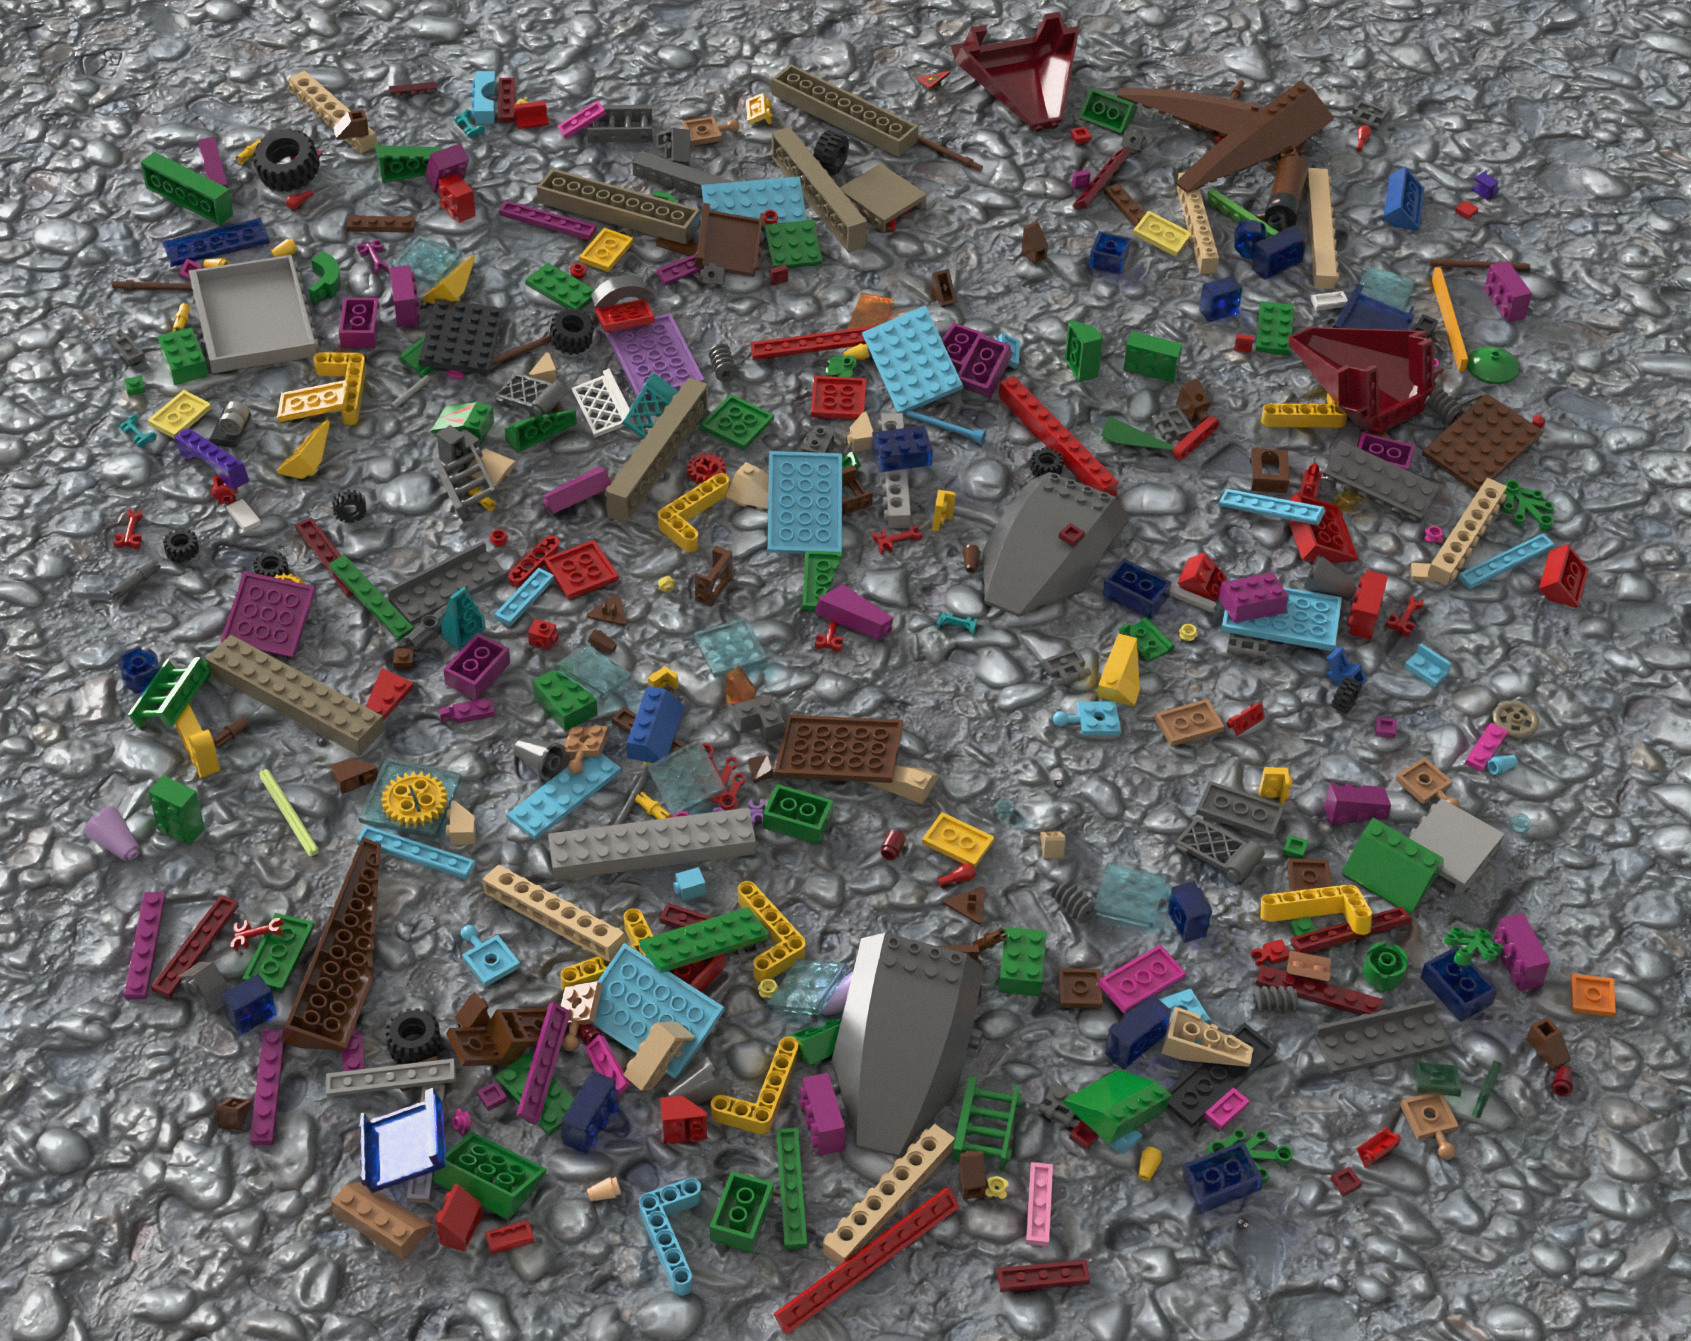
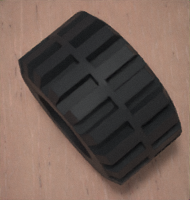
M830 130L825 131L818 139L813 156L827 170L828 174L836 175L844 166L849 152V139L847 136Z
M567 308V310L562 309L560 312L555 313L551 321L549 340L556 350H561V353L564 354L566 352L568 355H572V353L577 355L580 351L583 353L586 349H589L594 333V322L590 319L589 315H585L584 311H578L579 309L576 308L575 310Z
M409 1008L406 1009V1012H398V1016H393L391 1022H388L386 1025L385 1035L388 1052L391 1058L395 1059L396 1063H417L438 1055V1050L441 1049L439 1023L435 1020L433 1014L429 1015V1011L424 1010L422 1012L420 1008H415V1010ZM413 1034L422 1035L418 1040H405L406 1037Z

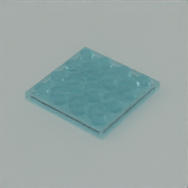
M386 757L358 817L359 823L436 839L447 814V809H449L462 780V774ZM412 771L416 775H419L422 771L423 776L430 773L431 779L437 777L438 782L442 781L443 787H446L448 801H446L447 807L444 808V813H439V819L433 817L432 824L426 821L424 827L421 823H418L417 828L413 824L406 828V823L398 826V820L392 823L391 817L387 818L386 812H383L381 798H383L382 792L386 791L385 786H391L390 780L396 782V776L404 778V773H407L408 776H411ZM409 787L411 791V796L413 797L415 802L416 810L420 812L418 808V803L416 802L414 797L413 789Z

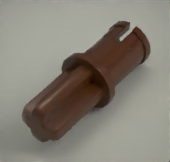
M240 717L230 726H225L222 732L212 738L214 745L221 747L229 740L235 739L236 735L249 727L248 722L243 717Z
M999 928L992 933H985L982 938L974 941L972 945H979V952L988 948L993 949L996 944L1006 941L1008 934L1001 937L1002 934L1006 933V930Z

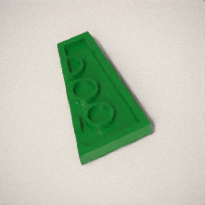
M806 551L802 610L816 611L818 598L830 590L842 560L843 552Z

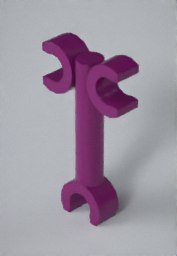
M379 239L373 240L372 243H360L357 245V250L360 251L361 257L367 256L368 253L370 254L375 263L376 274H379V269H384L385 272L388 271L387 264L381 262L376 253L383 251V245L380 244Z

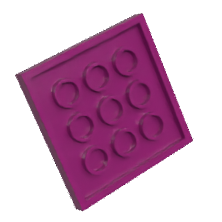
M243 571L221 642L232 635L264 653L294 659L316 593V587Z

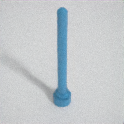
M910 410L906 412V416L971 437L977 444L982 445L985 441L986 431L984 430L972 431Z

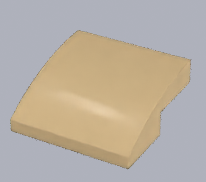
M485 448L481 451L483 454L481 460L492 483H497L499 487L503 478H508L516 461ZM476 458L468 468L478 464ZM481 470L468 478L476 480L484 476Z

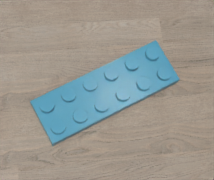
M603 754L598 757H584L582 761L584 769L580 774L574 775L569 772L568 767L511 810L507 814V819L533 840H537L621 773V767Z

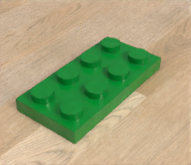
M550 263L545 264L525 279V285L566 309L571 308L575 310L576 308L580 311L593 301L591 295L595 289Z
M1260 301L1256 352L1289 356L1290 347L1288 343L1289 337L1292 336L1294 305Z
M275 913L272 920L281 918L284 925L279 926V928L283 931V934L278 936L273 933L264 934L242 979L244 984L283 993L315 925L311 921Z
M529 1052L495 1075V1081L518 1105H520L533 1056ZM553 1076L539 1123H537L548 1136L583 1112V1107Z

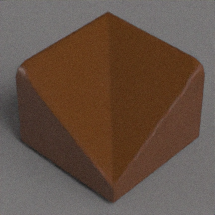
M768 755L753 757L748 760V768L753 782L773 778V768Z

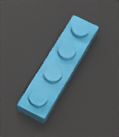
M538 568L494 614L495 620L511 627L554 581V575Z

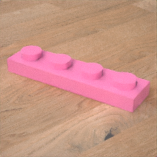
M1031 1162L1026 1244L1049 1246L1053 1164Z

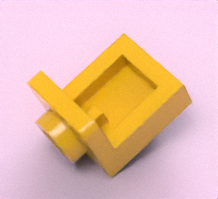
M664 666L650 675L648 686L664 688L666 685H669L676 690L679 688V678L675 671Z

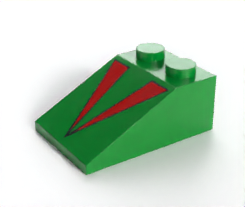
M478 402L447 406L443 409L431 429V433L436 434L451 425L459 432L466 429L480 440L481 445L495 422L493 406Z

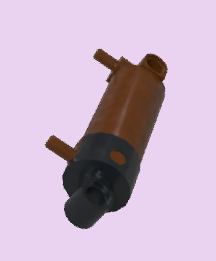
M1295 146L1284 148L1281 152V159L1277 160L1276 164L1266 166L1267 172L1276 170L1265 213L1254 215L1260 220H1265L1270 227L1282 235L1287 234L1289 229L1296 224L1309 169L1307 161L1299 156Z

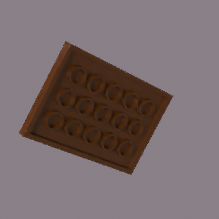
M1486 393L1422 451V456L1477 493L1487 478L1495 480L1543 435L1544 431Z
M788 715L775 767V777L892 783L904 726L903 720Z

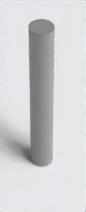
M428 375L423 377L391 403V408L393 410L397 409L429 383L431 378Z

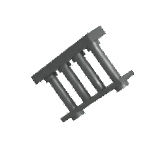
M602 105L607 114L593 122V128H587L588 143L653 142L652 127H647V121H652V105ZM599 122H609V127H599ZM615 122H625V127H615ZM631 122H641V127H631Z
M472 442L469 443L472 450L471 453L449 464H442L439 458L433 461L461 520L468 518L465 510L469 506L494 494L498 502L501 501L498 495L501 491L497 483H492L481 460L483 454L479 447H474ZM476 458L478 464L455 476L448 475L451 473V470ZM482 470L484 476L460 488H454L457 482ZM488 482L490 488L466 500H460L463 494Z

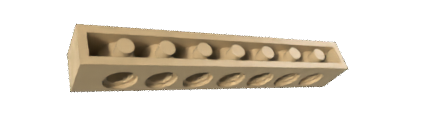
M306 71L289 77L290 85L288 87L290 92L295 94L301 102L303 101L309 109H312L318 117H321L332 128L335 127L347 112H351ZM369 127V135L345 139L361 154L375 148V145H377L376 133Z
M1178 173V179H1179L1184 173ZM1177 186L1188 231L1192 233L1190 239L1200 274L1217 273L1219 256L1200 189L1187 193Z
M1489 478L1485 480L1434 558L1427 576L1446 586L1450 580H1455L1459 572L1457 569H1462L1466 561L1465 557L1469 558L1473 550L1472 546L1476 547L1480 539L1479 536H1483L1485 533L1486 525L1489 526L1492 522L1493 514L1496 515L1499 511V504L1504 503L1507 494H1505L1507 486Z
M497 865L482 879L484 894L608 962L612 961L623 943H625L624 932L619 928H615L604 920L592 916L589 912L583 911L571 902H567L556 894L544 890L541 886L533 884L525 877H520L510 869Z
M936 1124L929 1130L925 1129L920 1136V1140L916 1144L913 1143L909 1146L906 1155L902 1159L898 1158L893 1169L889 1173L886 1172L882 1175L879 1184L875 1188L872 1187L868 1190L865 1199L861 1203L858 1202L854 1205L851 1214L847 1218L844 1217L840 1220L837 1229L833 1233L830 1232L823 1240V1254L837 1265H841L864 1248L953 1152L955 1138ZM843 1238H848V1239H850V1240H849V1241H844V1240H842V1239H843Z

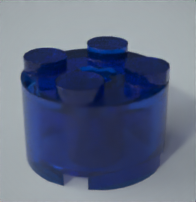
M1243 220L1234 231V247L1242 258L1256 259L1267 251L1268 235L1264 223L1255 220Z
M136 647L123 653L118 665L125 687L132 690L135 694H140L145 691L160 670L158 657L153 650H142L141 647Z

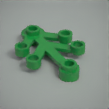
M1509 480L1504 484L1507 486L1505 491L1507 498L1503 504L1502 511L1506 514H1511L1514 509V497L1519 501L1517 514H1515L1513 520L1516 525L1524 524L1526 509L1538 521V526L1541 530L1548 531L1552 528L1553 517L1548 514L1542 515L1535 508H1542L1545 513H1552L1554 509L1552 502L1541 501L1543 493L1540 490L1521 488L1519 482L1515 480ZM1523 495L1531 496V499L1525 498Z
M1452 927L1451 933H1447L1444 939V943L1450 946L1466 945L1465 948H1459L1454 957V961L1462 966L1470 965L1472 960L1471 954L1476 949L1483 955L1485 960L1492 962L1496 960L1497 955H1500L1503 950L1501 944L1492 942V935L1483 928L1473 930V932H1464L1461 928Z
M1240 1128L1235 1129L1233 1134L1225 1141H1214L1207 1148L1208 1158L1214 1162H1222L1233 1172V1178L1236 1181H1244L1247 1170L1242 1166H1238L1231 1158H1238L1255 1173L1257 1182L1265 1183L1268 1180L1269 1172L1267 1169L1259 1166L1253 1159L1276 1161L1279 1165L1285 1166L1292 1161L1293 1157L1292 1149L1284 1145L1279 1146L1276 1152L1252 1150L1257 1145H1264L1266 1143L1268 1135L1263 1130L1256 1131L1255 1135L1238 1149H1232L1231 1147L1235 1143L1241 1144L1245 1141L1246 1133ZM1258 1174H1264L1265 1177H1260Z

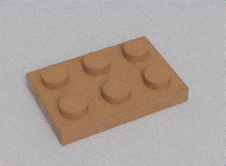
M1208 699L1155 714V720L1171 747L1223 732L1225 727Z

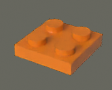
M1571 974V1012L1614 1018L1616 1013L1614 978Z

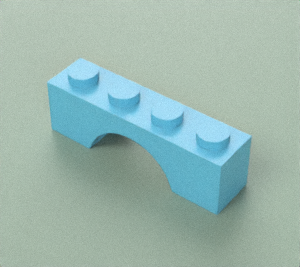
M478 71L475 74V78H472L473 98L471 115L472 118H475V124H495L494 101L486 98L496 93L495 71Z

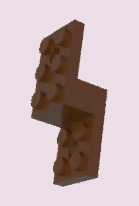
M548 1008L496 1009L486 1027L449 1028L446 1035L462 1066L513 1064L520 1059L527 1047H537Z

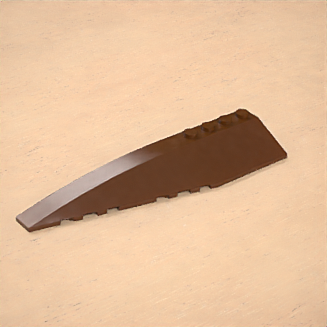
M1299 81L1217 143L1175 182V185L1189 193L1204 187L1208 182H1216L1218 178H1226L1233 172L1238 173L1258 165L1260 161H1268L1272 156H1280L1284 148L1287 146H1295L1297 148L1332 122L1334 117L1315 91L1302 81Z
M1119 88L1117 95L1118 98L1135 105L1141 103L1146 109H1158L1160 114H1172V118L1193 126L1202 125L1207 131H1219V135L1224 137L1264 108L1256 103L1249 104L1218 96L1166 89ZM1304 143L1296 148L1299 156H1301Z
M364 837L361 838L285 1024L281 1042L307 1049L346 1050L372 983L381 843Z

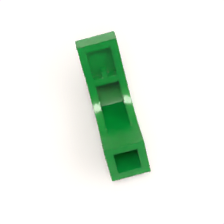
M324 251L311 260L313 273L322 277L309 288L310 300L314 304L320 302L327 295L333 298L341 286L339 265L331 255Z

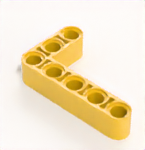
M317 353L314 356L317 375L346 376L345 380H348L350 387L346 409L341 410L342 419L346 425L356 424L359 420L366 376L363 354Z
M1327 392L1328 404H1266L1263 407L1261 423L1266 427L1340 428L1347 424L1348 415Z
M723 473L716 474L658 511L659 530L684 551H696L699 547L698 531L687 521L725 498L729 489L728 475Z
M188 703L174 725L200 778H204L220 772L214 741L209 730L202 731Z
M750 881L741 882L738 886L739 905L742 908L748 907L769 932V938L775 944L774 947L760 954L753 961V977L756 981L762 982L764 979L776 977L802 961L805 957L806 943L803 936L754 883Z
M1354 885L1268 894L1261 898L1260 916L1264 921L1274 922L1308 916L1314 917L1343 913L1355 933L1365 935L1371 931L1372 911L1359 889Z
M629 909L624 914L625 932L632 944L629 946L647 957L640 948V940L652 937V932L641 911ZM598 956L564 968L560 974L562 990L564 991L565 987L598 981L610 962Z
M788 1036L779 1042L756 1104L725 1095H717L711 1100L712 1119L717 1123L763 1135L770 1132L798 1060L797 1040Z

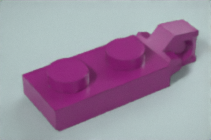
M489 697L440 708L439 714L441 722L452 720L458 724L494 717L495 710L492 698Z
M356 1027L353 1029L346 1050H342L343 1071L365 1069L363 1036L361 1032H356Z

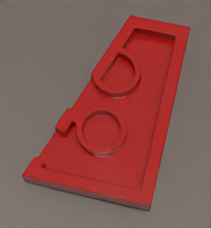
M381 668L365 707L382 715L384 721L414 688L413 682Z

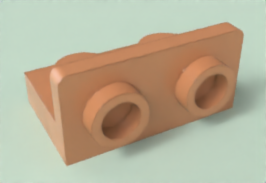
M1290 951L1286 971L1289 974L1329 981L1331 959Z

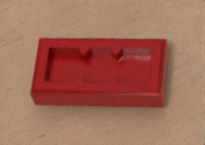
M529 1220L485 1232L491 1255L535 1243Z

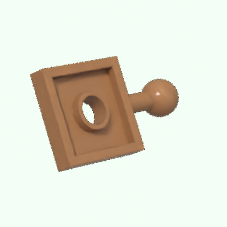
M714 116L682 121L683 129L690 130V146L722 141L720 131L729 130L730 132H737L739 130L738 121L730 120L727 124L717 125Z
M608 726L571 727L564 744L569 758H575L568 764L570 773L578 775L583 771L584 764L582 761L584 757L601 756L610 733Z
M1425 757L1396 776L1395 780L1423 805L1437 797L1439 800L1442 798L1460 808V803L1457 799L1449 798L1443 793L1452 786L1453 781ZM1419 779H1426L1428 783H1423Z
M598 981L565 987L561 1006L571 1011L566 1028L570 1027L569 1032L562 1040V1046L566 1051L572 1052L578 1048L579 1040L576 1036L579 1025L594 1023L603 986Z
M1442 1091L1401 1100L1400 1106L1416 1139L1421 1140L1435 1136L1439 1144V1156L1444 1160L1454 1158L1456 1149L1451 1143H1447L1444 1134L1457 1131L1459 1125ZM1429 1112L1433 1114L1435 1118H1427L1424 1115V1113Z

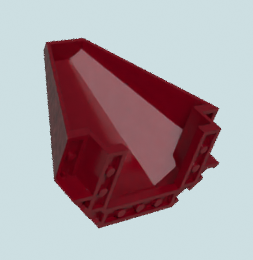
M1060 11L1044 15L1035 37L981 46L987 32L986 25L970 28L964 43L950 45L955 63L1028 126L1033 128L1035 132H1040L1047 128L1055 129L1059 126L1058 123L1063 119L1080 26L1067 28L1066 24L1063 23Z
M1310 327L1289 337V347L1293 348L1336 404L1362 429L1381 433L1423 412L1426 407L1424 402L1428 395H1432L1437 384L1435 380L1438 374H1442L1444 370L1434 366V340L1427 339V331Z

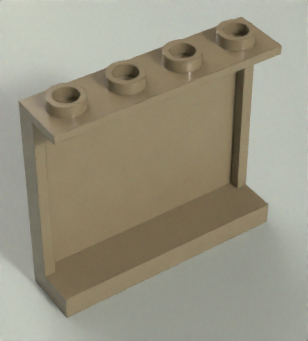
M881 163L840 187L846 197L850 198L855 208H858L859 213L866 218L867 222L883 233L886 231V223L912 207L916 206L921 210L926 207V193Z

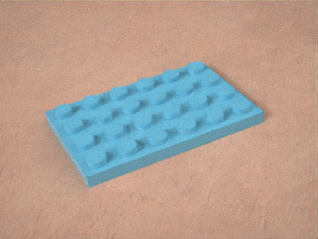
M800 176L701 186L703 203L710 204V210L759 219L760 213L774 210L778 215L777 223L807 220ZM761 230V233L764 234L763 242H766L765 231Z
M926 305L862 332L897 413L905 414L909 410L912 411L963 389L962 382Z
M769 451L767 553L805 554L806 551L842 552V454Z
M1283 587L1289 595L1286 613L1234 623L1225 609L1222 632L1334 651L1342 597Z
M623 943L598 980L603 986L595 1020L592 1024L637 1054L638 1047L642 1042L646 1041L650 1035L649 1031L657 1022H679L696 1038L693 1042L688 1040L680 1050L682 1055L679 1058L675 1056L667 1065L669 1070L666 1073L678 1081L725 1011V1008L669 971L659 973L649 958Z

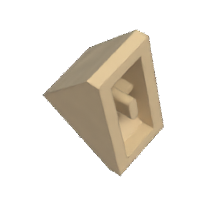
M545 353L531 370L529 377L553 383L555 380L557 381L556 368L549 353Z
M1060 831L1040 832L1043 858H1063L1065 836Z

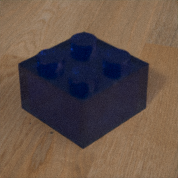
M1099 231L1090 253L1089 267L1122 274L1129 255L1131 238Z
M1233 275L1203 284L1199 311L1208 322L1238 314L1243 288Z
M1195 881L1172 887L1167 912L1183 942L1186 943L1207 937L1212 909L1210 904L1205 902L1201 888L1197 887Z
M259 974L221 994L226 1018L239 1036L277 1015L272 992Z

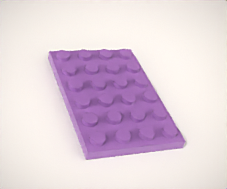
M671 313L654 317L655 322L648 326L639 325L628 330L623 328L613 333L605 332L636 398L641 392L644 383L653 372L678 391L688 378L704 382V378ZM645 392L646 399L652 398L651 395Z

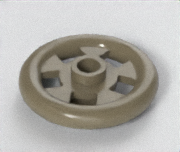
M1510 701L1502 703L1493 712V723L1508 730L1507 736L1511 738L1522 739L1530 737L1539 727V718L1536 712L1521 702ZM1512 709V712L1507 713L1505 710ZM1520 711L1526 713L1527 716H1524L1522 713H1520ZM1501 718H1506L1507 723H1502ZM1525 722L1531 723V726H1524ZM1511 727H1513V728H1520V730H1519V731H1515V730H1512Z

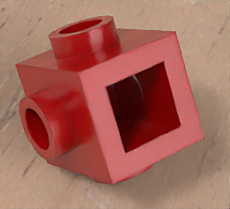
M220 476L212 477L214 487L211 488L213 498H217L218 505L235 502V494L239 493L238 488L232 489L223 482Z
M538 619L534 620L528 631L529 645L540 649L551 650L553 644H556L559 638L556 624Z

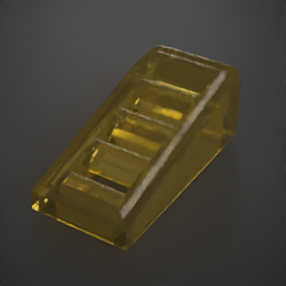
M1352 489L1351 491L1344 490L1335 497L1334 505L1339 506L1340 510L1349 514L1364 498L1357 495L1358 492Z

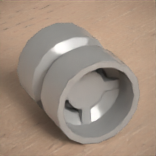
M237 401L229 402L219 421L220 429L226 434L238 435L247 420L249 409L243 403Z

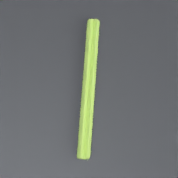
M269 770L261 771L259 773L260 779L307 854L311 857L319 853L317 845Z

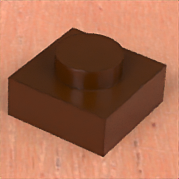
M394 648L393 667L413 668L414 648Z

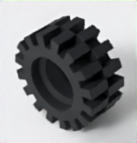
M1045 447L1041 448V451L1037 449L1031 457V473L1035 474V477L1049 472L1058 475L1062 474L1063 455L1061 456L1060 452L1056 453V449H1053V451H1051V448L1045 450Z
M347 489V492L342 490L341 494L337 493L332 501L335 518H339L341 522L345 520V523H348L349 520L354 523L355 519L359 521L360 517L363 518L364 514H366L365 496L361 492L357 493V490L351 492L350 489ZM346 505H354L353 507H344Z
M181 528V531L174 529V533L170 531L169 535L166 534L165 539H163V545L167 558L171 561L175 560V562L181 560V563H183L185 559L190 561L191 557H196V554L199 552L197 536L193 531L191 532L189 529L185 531L184 528ZM179 544H187L183 547H176Z
M266 551L267 554L261 553V557L257 556L253 562L255 574L275 577L276 574L278 576H282L283 573L286 576L289 574L287 559L285 555L282 556L281 552L277 554L276 551L272 553ZM271 566H275V567H276L275 569H271V570H267V569H266L267 567H271Z
M1346 677L1339 685V688H1337L1336 694H1334L1331 704L1332 708L1344 714L1349 713L1353 705H1355V701L1359 697L1358 695L1361 693L1362 684L1350 677Z

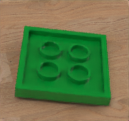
M814 219L765 225L764 231L772 268L786 265L787 268L822 265V256Z
M730 394L700 424V429L745 450L774 421V414Z

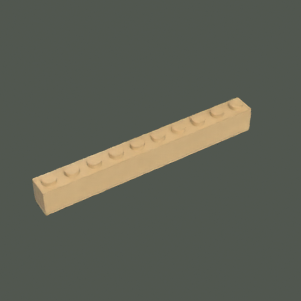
M1309 168L1306 177V192L1314 288L1334 289L1335 283L1339 282V272H1336L1338 271V261H1335L1337 260V250H1334L1336 249V239H1334V218H1332L1334 210L1332 207L1333 198L1330 197L1332 187L1330 186L1331 176H1328V169Z

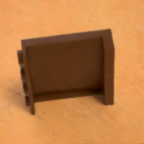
M704 203L694 267L704 268V266H708V263H718V267H725V272L754 277L755 272L759 271L760 268L758 257H761L762 247H759V244L763 242L764 234L761 233V230H764L765 220H762L763 213H760L759 219L712 211L710 210V204Z

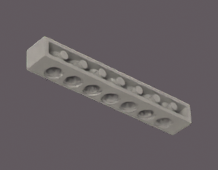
M903 413L881 414V421H878V432H881L879 433V444H882L879 447L880 457H883L880 459V468L884 469V471H881V482H885V484H882V495H886V497H883V508H887V510H884V521H888V528H910L911 514Z

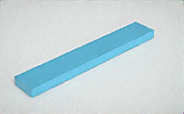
M1226 489L1219 501L1221 507L1313 525H1319L1325 513L1324 507L1231 489Z
M1543 533L1459 573L1458 579L1470 590L1553 550L1555 544Z
M365 825L356 840L359 845L362 837L381 843L382 853L466 880L476 866L475 860Z

